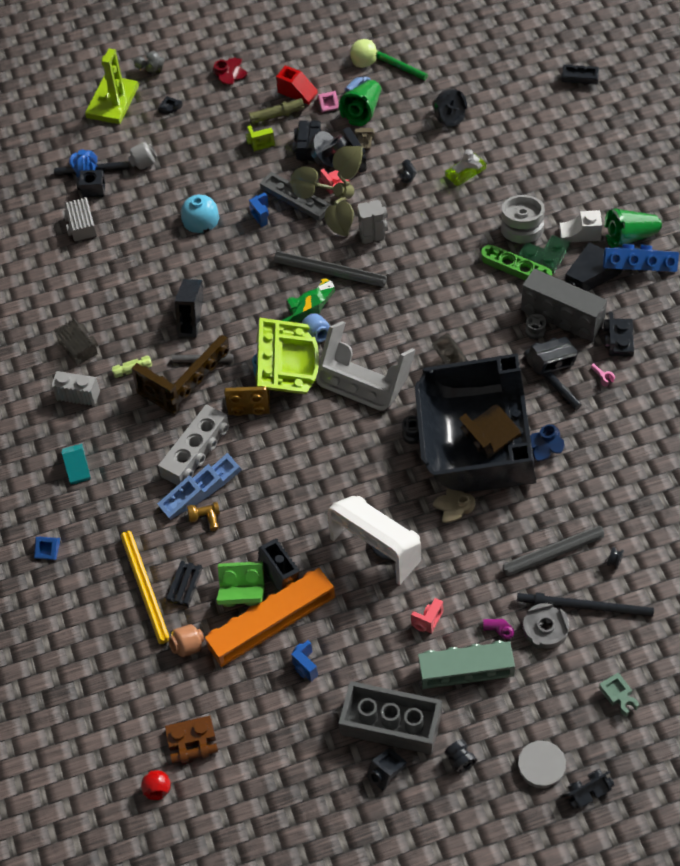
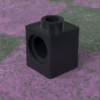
M103 170L80 171V179H77L76 184L77 190L81 191L82 198L105 197L106 181Z

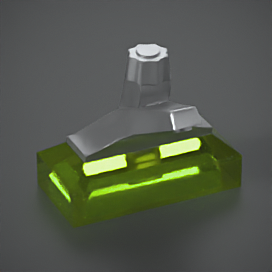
M466 149L463 159L445 170V176L456 186H459L485 170L486 162L473 153L471 149Z

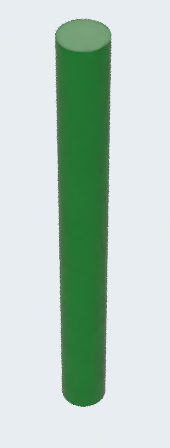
M377 50L376 58L424 81L427 79V73Z

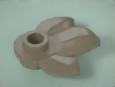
M447 489L446 495L439 496L432 505L444 511L442 522L448 523L459 520L463 514L471 513L475 508L476 501L471 494Z

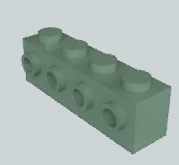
M495 641L487 645L472 644L465 648L450 647L443 651L428 650L418 654L423 689L514 677L515 663L510 641Z

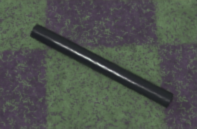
M129 162L97 164L95 170L129 169ZM71 166L54 168V175L76 174Z
M527 349V350L524 352V356H525L526 358H527V355H528L530 349ZM552 372L542 374L575 410L581 407L582 404Z

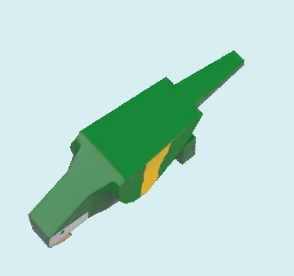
M321 279L318 288L307 291L298 298L289 297L286 304L291 316L281 321L297 323L303 321L310 314H320L323 306L335 292L333 283L329 279Z

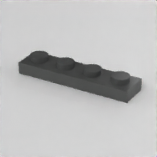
M270 172L260 182L261 189L318 221L325 217L327 207L331 206V204L315 195L308 199L298 198L292 190L290 181L273 172Z

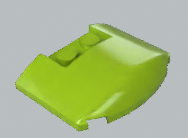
M259 318L256 340V387L265 386L268 390L299 394L308 393L309 388L316 379L319 368L318 345L315 337H311L308 332L310 329L308 324Z

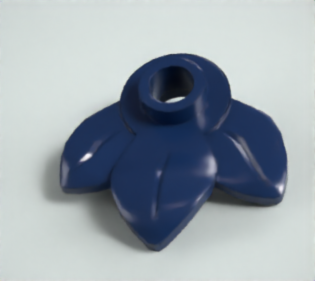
M547 424L541 428L540 432L530 435L532 449H534V456L537 461L547 460L552 452L561 454L564 450L565 443L560 437V431L552 424Z

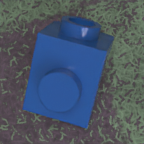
M307 640L305 643L297 645L291 656L297 673L302 678L306 676L312 682L318 677L317 666L308 658L313 651L311 642Z

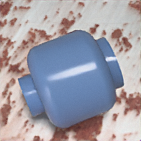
M310 314L305 317L302 324H308L310 327L308 332L311 337H315L317 343L325 341L330 327L329 323L319 314Z

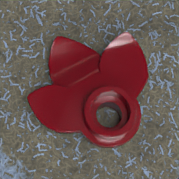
M229 58L227 61L218 60L213 66V73L219 76V80L226 85H233L235 80H242L248 75L240 67L242 64V59Z

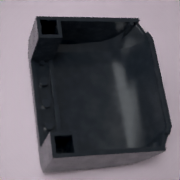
M518 353L423 368V374L415 385L421 459L432 475L443 486L462 492L493 490L537 483ZM493 405H498L520 429L521 434L488 459L482 451L479 453L472 444L473 440L470 437L466 438L461 432L460 427L462 425L459 418L467 414L473 421Z

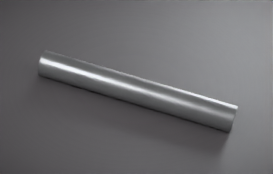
M227 354L219 362H233V354ZM172 355V363H194L201 355Z

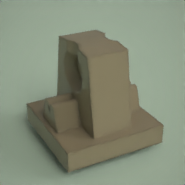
M374 128L355 129L356 138H358L364 150H371L372 138H375Z

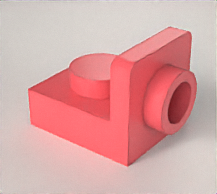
M324 169L320 170V184L335 186L337 183L342 182L337 175L339 171L335 170L327 173ZM327 189L330 194L334 193L333 190Z
M434 598L432 604L426 606L423 615L413 611L411 614V624L418 631H426L432 634L443 614V601Z

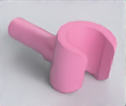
M595 364L591 365V368L601 377L602 386H608L609 382L606 378L614 382L615 375L612 372L607 371L604 373Z

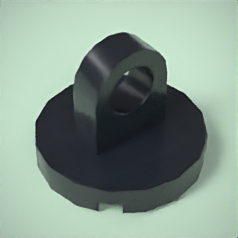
M447 88L432 101V107L437 120L441 124L456 126L465 118L466 114L464 113L467 110V101L461 91Z
M325 131L318 132L311 137L309 142L310 146H312L311 155L319 166L327 167L328 169L333 168V157L337 150L346 144V140L342 135L334 138Z

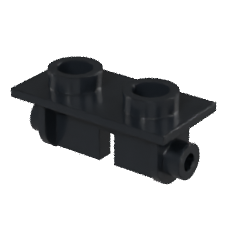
M597 769L587 775L589 779L581 783L578 780L568 785V791L562 793V795L571 797L568 802L572 809L576 807L580 809L582 806L593 801L589 793L590 791H593L595 797L598 798L612 790V787L615 786L614 782L610 777H606L611 772L610 770L601 772L600 769Z

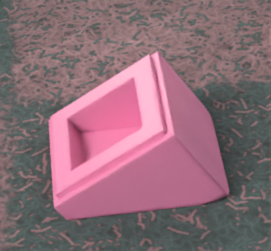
M336 91L318 94L317 99L322 113L338 110Z

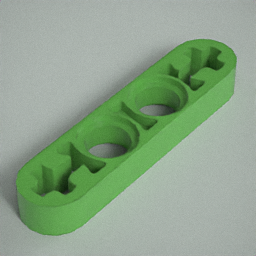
M487 245L482 248L481 260L483 263L525 281L533 269L552 276V271L549 268L494 245ZM508 259L511 260L513 263L510 265H506L503 263V261ZM528 267L530 271L522 272L520 268Z

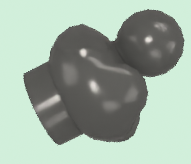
M155 51L146 54L147 61L140 56L134 59V66L139 70L145 67L148 73L162 71L164 58L160 57Z

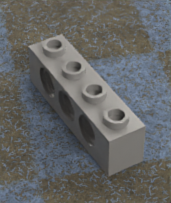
M206 404L158 465L161 477L176 485H179L189 475L193 477L194 471L204 463L210 450H214L220 437L227 433L229 429L227 414Z

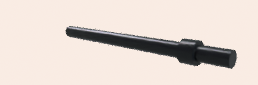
M537 592L536 595L517 593V602L534 603L535 605L548 603L561 607L644 616L654 615V607L545 596V593Z

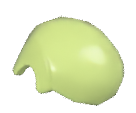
M358 40L352 45L350 56L352 63L356 67H367L376 61L377 49L371 40Z

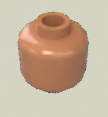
M185 625L172 631L171 637L168 640L169 646L174 654L186 657L200 651L202 642H204V636L200 629L197 630L194 625Z

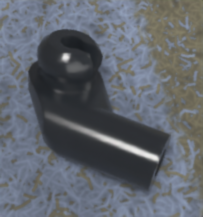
M406 159L402 162L405 171H403L404 174L400 175L403 183H411L417 171L411 161Z

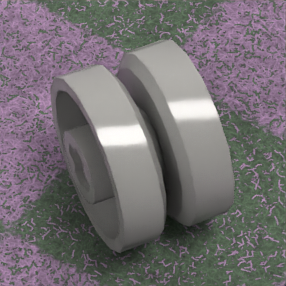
M517 195L505 200L501 212V233L503 236L516 243H529L539 239L544 232V204L541 200L528 195Z

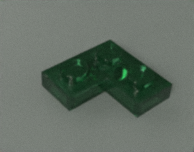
M552 235L545 248L525 243L518 256L543 265L554 274L570 247V241Z

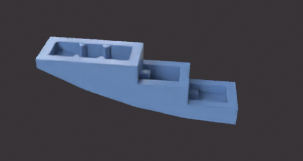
M227 453L212 467L208 464L193 478L189 475L157 504L171 520L187 511L188 505H196L209 497L242 471V469Z

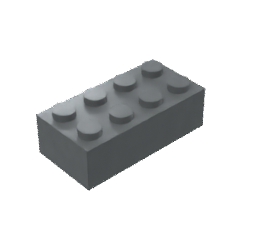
M533 269L522 285L521 310L526 314H540L545 317L546 323H551L564 331H569L591 342L594 341L604 326L607 306L606 299L537 269Z
M350 681L339 720L340 735L432 755L442 714V700Z

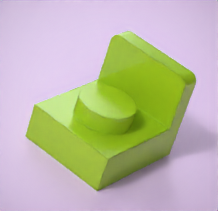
M251 125L247 126L246 140L248 145H252L254 151L275 146L272 127L253 132Z

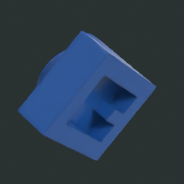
M263 193L249 200L250 213L261 227L268 225L267 216L269 215L267 209L268 196L266 193Z

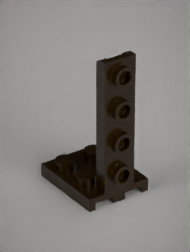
M224 335L219 336L174 384L169 382L164 376L153 373L150 368L136 363L131 368L136 393L175 416L180 410L179 403L190 395L191 390L203 381L209 371L214 370L222 358L227 356L230 350L228 337Z

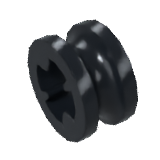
M613 547L607 566L614 565L618 569L624 550L617 551L616 547Z

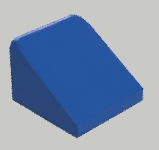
M36 537L34 558L56 560L60 538Z

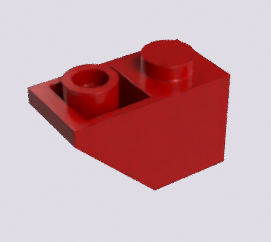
M285 65L276 76L277 92L296 100L302 98L303 103L310 104L318 93L314 85L297 69Z

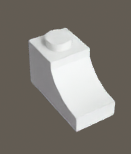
M600 210L580 211V215L575 219L560 223L561 243L600 241L602 232Z

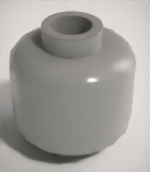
M142 142L130 149L131 156L128 159L133 167L137 166L138 169L143 170L155 163L157 154L151 144Z

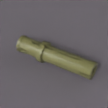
M302 98L287 103L284 101L280 105L248 113L250 122L254 124L282 115L289 116V113L304 110Z

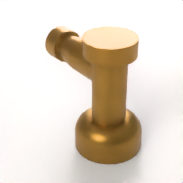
M213 502V505L196 508L195 505L187 506L190 523L196 522L199 516L207 515L210 530L216 531L219 529L216 515L220 514L218 502Z

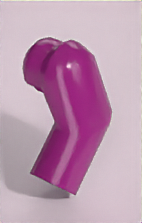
M483 619V630H495L503 639H511L514 636L513 627L505 619Z

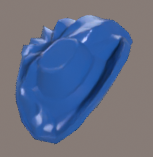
M84 149L72 154L69 158V163L76 172V177H80V171L95 170L98 157L93 151H86Z

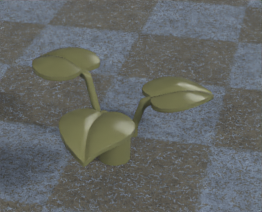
M346 146L337 150L333 157V167L339 171L337 175L342 182L337 183L335 186L316 183L318 173L311 167H301L295 170L290 178L294 194L301 199L312 197L315 193V186L333 190L334 195L340 199L335 201V206L327 207L325 221L334 233L341 236H349V230L354 218L352 206L344 202L354 195V187L346 180L352 179L359 170L363 153L362 146Z

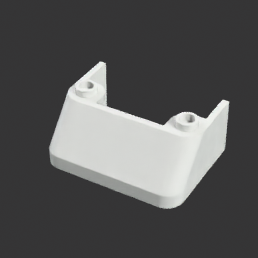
M350 496L333 503L327 510L330 539L335 541L346 528L393 559L396 564L397 584L401 585L421 561L419 535L412 530H407L367 504L362 497Z

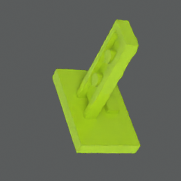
M109 48L101 60L105 75L85 115L88 119L121 124L139 84L138 81L121 77L116 49Z

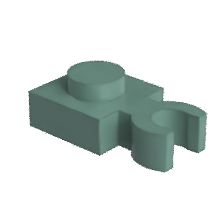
M619 673L599 684V689L612 706L617 703L620 704V711L625 717L629 714L626 708L627 705H631L635 710H638V701L633 697H629L632 694V689Z

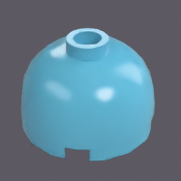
M201 194L187 198L181 208V219L184 227L195 233H203V230L208 228L209 230L213 229L219 221L216 203L210 197Z

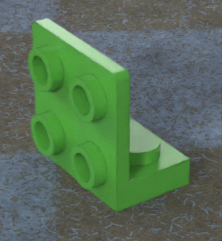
M263 561L218 564L220 588L217 596V605L231 607L236 604L245 603L252 606L262 602L265 588Z

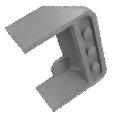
M341 321L330 326L316 376L318 385L377 410L389 408L407 380L416 350L412 348L400 354L398 364L391 366L387 371V375L384 376L351 362L353 351L348 344L341 342L346 322Z

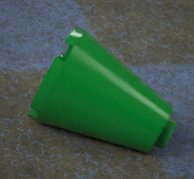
M368 80L341 97L338 102V109L341 116L349 120L348 123L355 126H364L372 119L381 93L379 83L374 80Z
M614 208L609 210L605 216L604 228H608V234H605L606 240L612 248L622 247V244H631L657 235L662 228L661 219L653 214Z

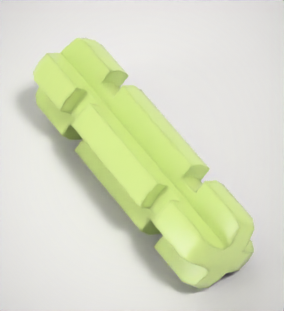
M147 355L141 357V360L137 358L122 363V366H113L112 372L114 377L118 378L123 376L124 373L126 375L132 373L131 368L136 363L143 367H151L150 357Z

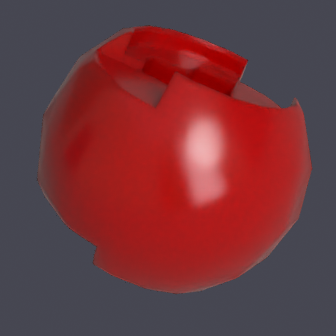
M160 770L150 771L141 780L143 795L150 800L163 799L171 789L169 776Z

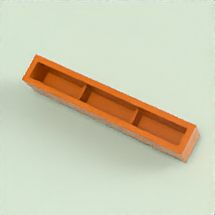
M320 568L309 571L298 581L287 584L280 592L269 595L262 603L251 606L242 615L231 618L224 626L210 631L205 637L207 647L219 665L223 667L335 598L334 586Z

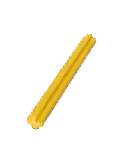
M132 532L121 533V539L158 643H168L169 634Z

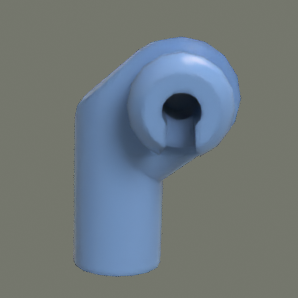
M357 77L344 90L347 93L371 79L369 77Z

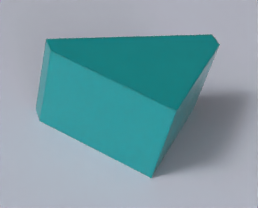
M83 444L63 448L62 456L70 484L90 480L91 476Z

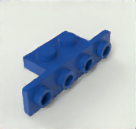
M622 244V247L604 249L603 267L677 272L679 252L653 250L651 245H640V248H634L633 244Z

